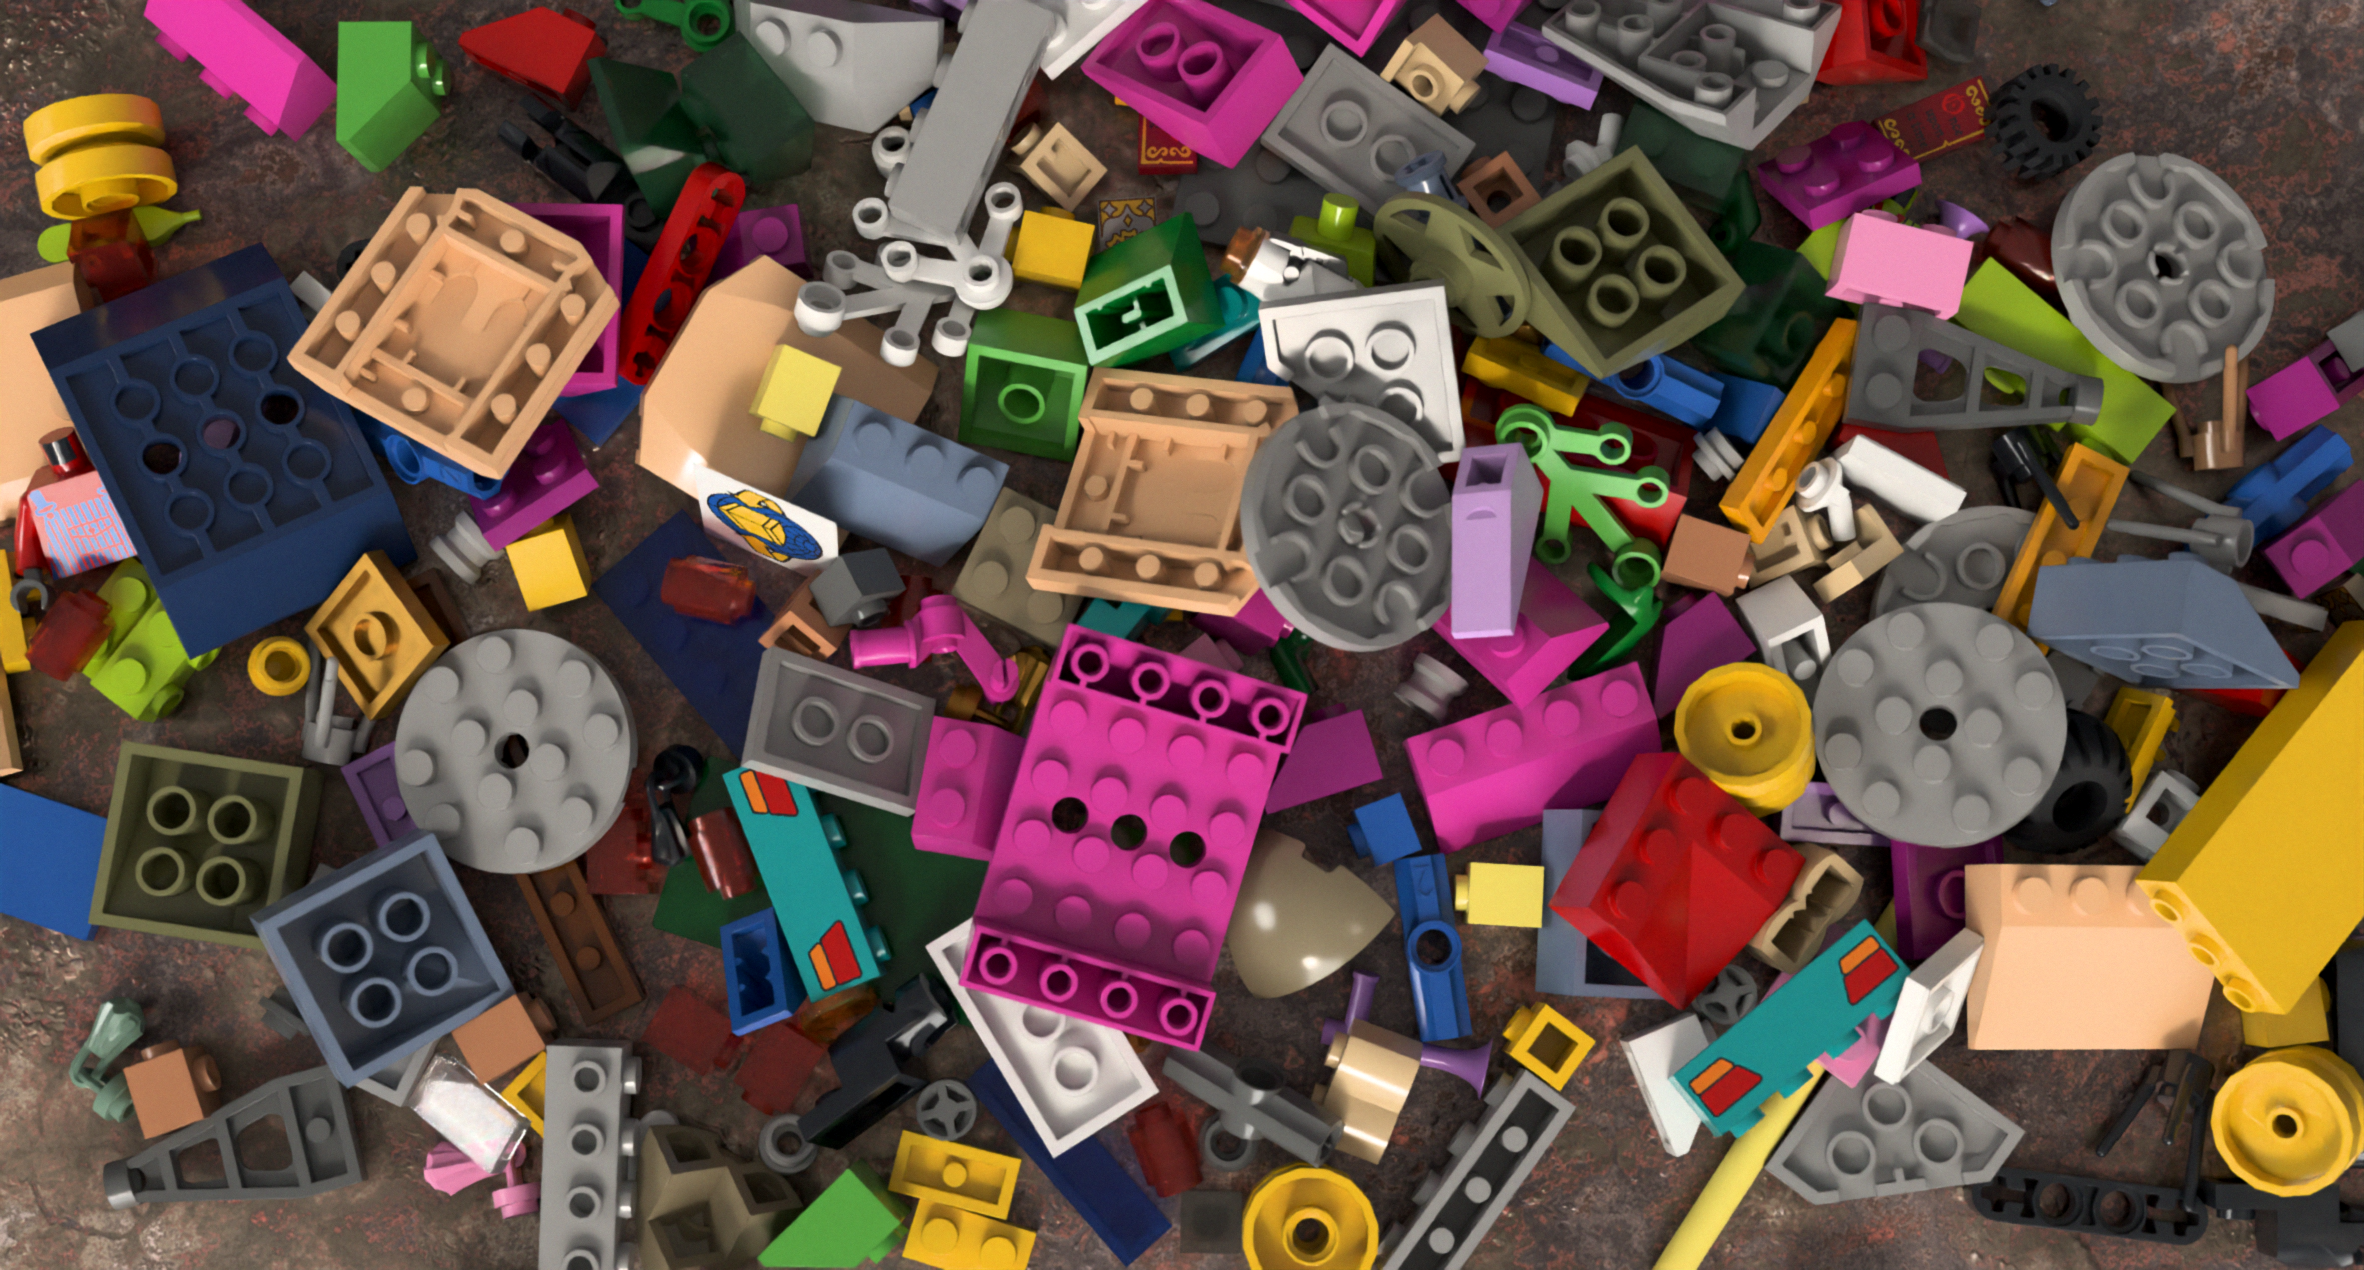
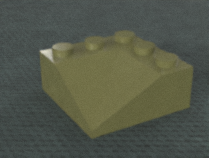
M1637 144L1494 229L1517 257L1527 276L1532 303L1526 321L1599 380L1670 350L1717 322L1726 315L1746 287L1745 283ZM1484 247L1483 252L1492 255L1490 251L1486 247ZM1502 295L1513 309L1514 295Z
M122 740L88 924L267 951L249 916L305 887L326 771Z

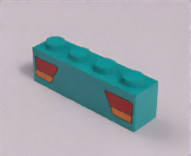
M743 766L722 774L811 1003L821 1002L888 974L883 963L891 959L887 941L878 924L872 927L868 925L861 907L862 904L869 902L866 888L857 869L853 868L847 871L838 848L847 845L846 839L833 811L827 814L824 813L816 793L820 790Z
M1865 918L1668 1078V1081L1716 1138L1723 1136L1729 1130L1736 1138H1739L1766 1116L1759 1107L1776 1091L1786 1099L1814 1076L1807 1066L1816 1058L1826 1052L1834 1060L1856 1043L1862 1036L1854 1027L1866 1017L1874 1013L1881 1021L1895 1011L1906 977L1912 972Z

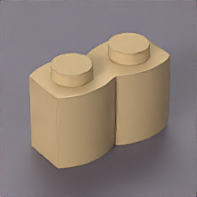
M1794 841L1789 845L1807 859L1779 910L1764 923L1755 936L1743 947L1755 959L1789 975L1796 973L1812 960L1823 943L1827 926L1836 923L1848 913L1858 899L1864 882V878L1837 853L1809 842Z
M1355 1017L1347 1034L1336 1030L1324 1062L1325 1066L1333 1068L1327 1084L1323 1085L1315 1082L1309 1096L1310 1100L1341 1117L1342 1122L1345 1123L1343 1135L1335 1149L1378 1165L1419 1068L1423 1043Z

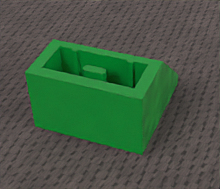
M1183 212L1090 257L1074 306V313L1090 366L1131 369L1226 326L1191 212Z

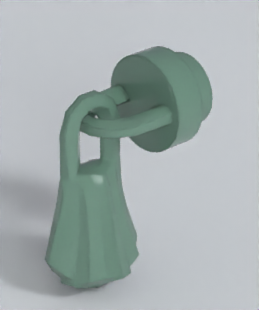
M115 996L101 1003L92 1031L73 1059L69 1070L72 1083L79 1088H90L97 1094L93 1103V1111L106 1121L116 1119L120 1123L126 1122L136 1113L124 1072L117 1074L112 1079L104 1073L116 1057L144 1033V1026L147 1022L141 1004L130 997ZM92 1052L101 1058L95 1069L82 1067Z

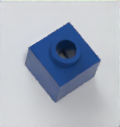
M1400 792L1351 811L1355 823L1346 826V830L1358 860L1369 857L1372 867H1377L1422 849Z

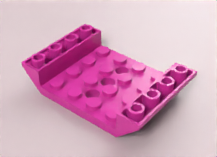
M1067 622L1042 686L974 910L958 984L1199 1052L1216 996V992L1210 984L1281 752L1286 754L1291 752L1308 694ZM1075 797L1084 802L1087 810L1086 818L1078 828L1070 831L1062 830L1052 821L1053 807L1063 798ZM1133 814L1143 820L1145 826L1144 836L1135 846L1128 848L1118 846L1111 838V827L1120 816ZM1185 831L1197 833L1203 842V851L1200 857L1189 864H1179L1173 861L1169 850L1173 838Z

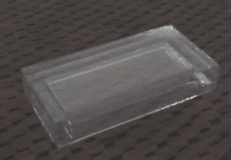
M449 1053L435 1054L406 1104L488 1174H500L504 1171L532 1123L531 1120L487 1084L480 1085L475 1074Z

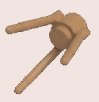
M2229 344L2225 348L2222 420L2197 423V435L2191 434L2173 384L2159 382L2163 398L2177 409L2171 416V420L2178 436L2180 458L2194 457L2195 471L2245 467L2244 428L2248 398L2245 391L2249 388L2251 352L2237 362L2238 348L2235 344Z

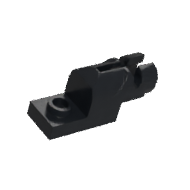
M534 92L526 94L518 104L528 112L527 116L531 121L555 139V147L552 148L547 144L542 149L534 143L532 138L507 119L500 126L497 139L517 154L524 162L549 179L560 192L575 203L623 204L625 206L624 236L650 257L677 201L638 174L630 163Z
M924 972L917 974L896 989L895 1004L881 1000L874 1006L871 1012L839 1034L829 1045L827 1050L830 1060L843 1087L831 1090L820 1096L814 1104L815 1108L796 1121L805 1142L840 1150L931 1084L919 1057L925 1055L950 1028L960 1022L958 1006L952 994L941 980L935 976L928 980Z
M2200 1176L2196 1196L2203 1201L2204 1205L2216 1209V1217L2231 1220L2255 1219L2257 1250L2288 1268L2346 1269L2352 1263L2364 1265V1205L2339 1200V1185L2331 1183L2310 1195L2282 1197L2255 1189L2240 1177Z

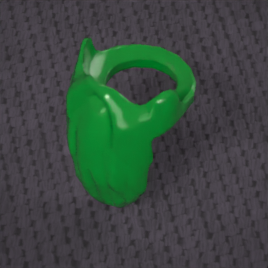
M1590 561L1586 568V574L1620 610L1608 621L1610 628L1571 663L1567 679L1578 681L1606 672L1632 651L1642 636L1654 625L1663 606L1662 600L1657 596H1653L1654 590L1652 586L1644 585L1633 591L1626 590L1617 584L1614 579L1610 578L1598 565Z

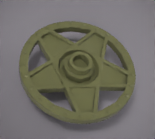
M1407 191L1393 195L1378 210L1373 222V236L1376 239V248L1389 274L1397 284L1444 278L1450 325L1452 328L1477 337L1500 338L1515 332L1526 320L1532 303L1527 276L1517 257L1503 239L1476 215L1446 198L1419 191ZM1415 209L1426 210L1431 213L1428 223L1425 225L1400 211ZM1471 234L1477 240H1479L1490 251L1492 255L1476 249ZM1393 243L1413 261L1409 271L1403 265L1394 249ZM1496 295H1514L1513 312L1509 318H1504L1495 298ZM1458 306L1464 314H1461L1450 307Z

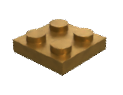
M383 549L365 552L304 627V630L326 661L331 656L339 659L337 676L369 721L388 717L450 644Z

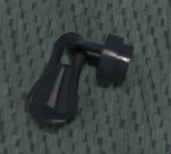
M674 744L660 752L654 760L653 771L644 782L651 809L653 861L672 868L682 864L695 851L693 848L694 842L677 814L671 793L678 795L688 793L702 780L703 758L695 748L689 745ZM661 790L664 803L658 806L655 791Z

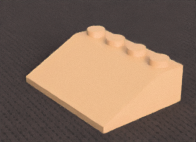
M1965 865L1966 928L1984 937L1983 942L1985 943L1967 992L1968 1049H2196L2215 975L2208 967L2200 964L2189 954L2186 948L2188 943L2171 923L2160 918L2150 907L2149 901L2151 899L2134 880L2145 866Z

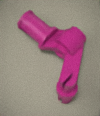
M935 595L922 599L920 601L921 611L911 620H905L903 627L860 631L856 629L850 630V651L853 669L907 663L909 669L916 668L931 653L943 654L956 650L982 685L984 698L988 704L996 706L997 701H999L1000 706L1004 705L1018 690L1020 679L1016 663L1007 658L1005 662L963 609L957 606L956 597L953 595Z

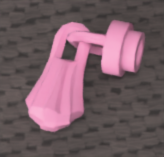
M504 1137L487 1142L469 1144L441 1141L428 1153L426 1165L423 1167L425 1180L435 1190L447 1192L452 1196L479 1180L506 1172L508 1187L492 1192L494 1208H501L503 1219L520 1217L540 1211L538 1200L541 1199V1182H523L521 1165L525 1161L527 1152L526 1146L518 1138ZM510 1148L505 1151L504 1162L491 1164L489 1152Z

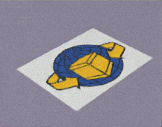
M692 461L705 533L807 577L817 568L823 572L839 557L837 523Z

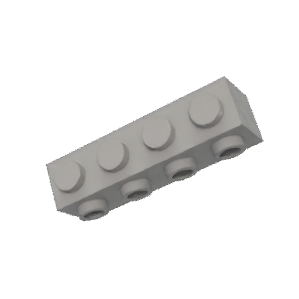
M968 0L958 23L957 31L963 34L954 55L950 53L944 54L936 70L933 86L938 88L933 103L930 109L922 107L918 111L911 126L909 141L914 143L906 163L897 162L888 177L884 195L890 198L887 204L895 219L960 246L1055 33L1056 28L1052 11L1026 0Z
M559 1038L547 1045L538 1270H634L635 1246L633 1242H625L626 1218L634 1217L637 1205L636 1180H628L629 1156H636L639 1146L638 1118H630L631 1094H638L640 1091L642 1060L641 1057L632 1056L633 1040Z
M1519 1066L1515 1068L1511 1075L1505 1070L1500 1072L1482 1098L1489 1106L1474 1125L1469 1120H1466L1450 1140L1446 1150L1453 1155L1439 1174L1430 1170L1414 1190L1410 1200L1417 1205L1403 1225L1395 1219L1379 1238L1378 1253L1380 1256L1375 1262L1377 1269L1460 1270L1577 1107Z

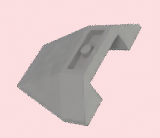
M1571 0L1542 24V36L1694 133L1752 151L1809 95L1840 20L1842 5L1824 0Z

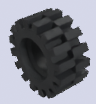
M2049 63L2043 68L2041 64H2038L2001 85L1999 90L1992 93L1988 100L1992 105L1984 109L1983 119L1993 121V123L1984 128L1985 139L1996 137L1998 143L1989 149L1994 157L2002 152L2007 156L2006 160L2002 163L2005 169L2011 171L2020 166L2018 177L2027 180L2035 175V181L2045 180L2080 163L2094 152L2091 148L2096 146L2101 138V135L2094 132V130L2103 126V116L2092 115L2091 111L2099 107L2100 104L2097 96L2089 100L2085 97L2084 92L2091 88L2084 79L2076 85L2072 82L2077 72L2067 68L2059 73V64ZM2031 103L2041 107L2051 118L2055 130L2054 142L2045 138L2036 129L2031 118Z

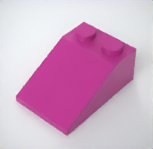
M1148 0L1107 34L1080 66L1085 75L1179 142L1230 169L1236 166L1305 80L1280 34L1202 0Z

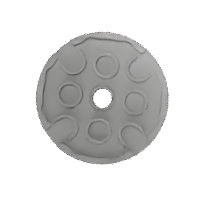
M2134 152L2116 156L2102 163L2080 179L2068 192L2058 210L2052 232L2051 257L2056 284L2069 313L2070 320L2103 355L2126 371L2150 380L2178 384L2196 382L2224 371L2225 348L2227 345L2235 344L2237 346V362L2253 350L2266 331L2274 306L2275 279H2267L2261 250L2267 247L2268 244L2257 220L2240 196L2226 182L2192 160L2166 152L2158 157L2135 156ZM2155 255H2160L2170 264L2171 278L2163 276L2159 279L2156 277L2159 269L2156 266Z
M1350 402L1323 404L1318 408L1300 413L1273 430L1255 452L1244 478L1240 502L1241 532L1248 561L1259 585L1270 602L1293 626L1318 642L1346 651L1368 652L1398 645L1429 629L1444 614L1452 602V500L1446 484L1437 469L1443 463L1428 443L1403 421L1387 412L1364 404ZM1348 512L1355 514L1359 518V522L1364 529V537L1362 541L1353 543L1354 538L1346 527V520L1342 519V516Z
M1985 505L1958 510L1937 522L1932 521L1923 525L1900 544L1904 552L1887 563L1881 571L1871 600L1869 622L1890 611L1922 603H1955L1981 610H1993L2037 514L2014 507ZM2049 647L2045 657L2057 676L2066 708L2081 710L2084 707L2082 705L2091 693L2098 678L2104 676L2105 671ZM1942 709L1926 711L1920 721V724L1947 738L1951 737L1957 727L1954 715Z
M1938 602L1906 606L1890 611L1861 627L1847 639L1830 660L1821 677L1813 705L1812 721L1816 740V755L1830 788L1838 800L1858 820L1874 831L1902 843L1904 841L1922 846L1956 848L1986 841L2007 831L2024 819L2048 792L2059 770L2066 743L2067 716L2063 692L2055 672L2041 650L2029 637L2004 619L1978 608L1955 603ZM1942 709L1954 715L1957 727L1951 737L1935 741L1927 738L1922 733L1920 721L1926 711Z
M526 629L498 630L473 637L458 644L435 661L422 675L406 701L400 717L395 742V769L398 786L407 811L417 827L433 832L443 852L456 861L475 869L505 874L535 873L561 866L583 854L597 843L611 828L625 805L622 801L629 785L632 768L637 767L638 737L632 709L623 689L609 669L597 657L573 642L552 634ZM520 734L528 742L529 756L524 764L512 769L501 760L504 757L503 749L505 743L509 740L508 736Z

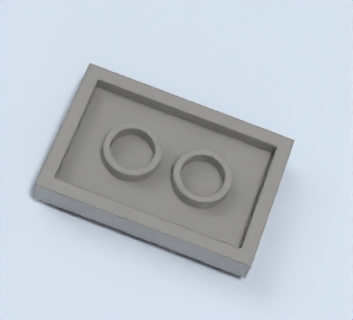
M1331 42L1306 74L1305 80L1261 136L1260 141L1261 145L1330 193L1346 194L1359 201L1358 212L1374 222L1378 210L1389 198L1398 193L1407 192L1406 187L1398 186L1394 179V174L1406 163L1431 151H1443L1447 159L1443 167L1452 182L1476 147L1475 142ZM1415 209L1400 211L1415 220L1420 216L1418 210Z
M771 646L762 653L741 766L908 817L914 814L916 810L936 699Z

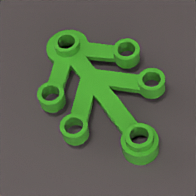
M1517 404L1507 408L1500 415L1496 424L1495 438L1497 444L1521 442L1532 466L1534 467L1535 462L1551 480L1545 524L1539 530L1535 545L1537 556L1549 564H1560L1569 558L1574 541L1573 534L1569 529L1573 506L1615 554L1612 565V576L1615 582L1629 591L1636 590L1644 585L1654 587L1660 579L1663 556L1660 549L1647 538L1634 537L1598 495L1634 500L1642 507L1657 508L1663 505L1668 498L1671 482L1667 472L1657 466H1645L1633 475L1572 465L1560 451L1596 455L1600 461L1609 465H1618L1625 462L1630 456L1633 444L1631 430L1626 425L1618 422L1606 423L1598 431L1557 425L1546 410L1532 404ZM1517 427H1527L1534 430L1536 433L1525 434L1522 433ZM1616 439L1623 446L1620 448H1610L1603 441ZM1647 482H1652L1654 484H1657L1661 489L1655 492H1650L1645 490L1641 485ZM1555 539L1560 541L1563 546L1554 548L1545 541ZM1630 557H1640L1647 561L1637 562Z

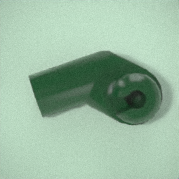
M1749 170L1732 172L1720 178L1728 208L1718 221L1711 225L1707 236L1724 256L1734 255L1743 250L1762 221Z
M1294 627L1286 639L1280 637L1276 645L1270 649L1269 656L1284 686L1306 693L1309 696L1320 689L1305 663L1315 639Z

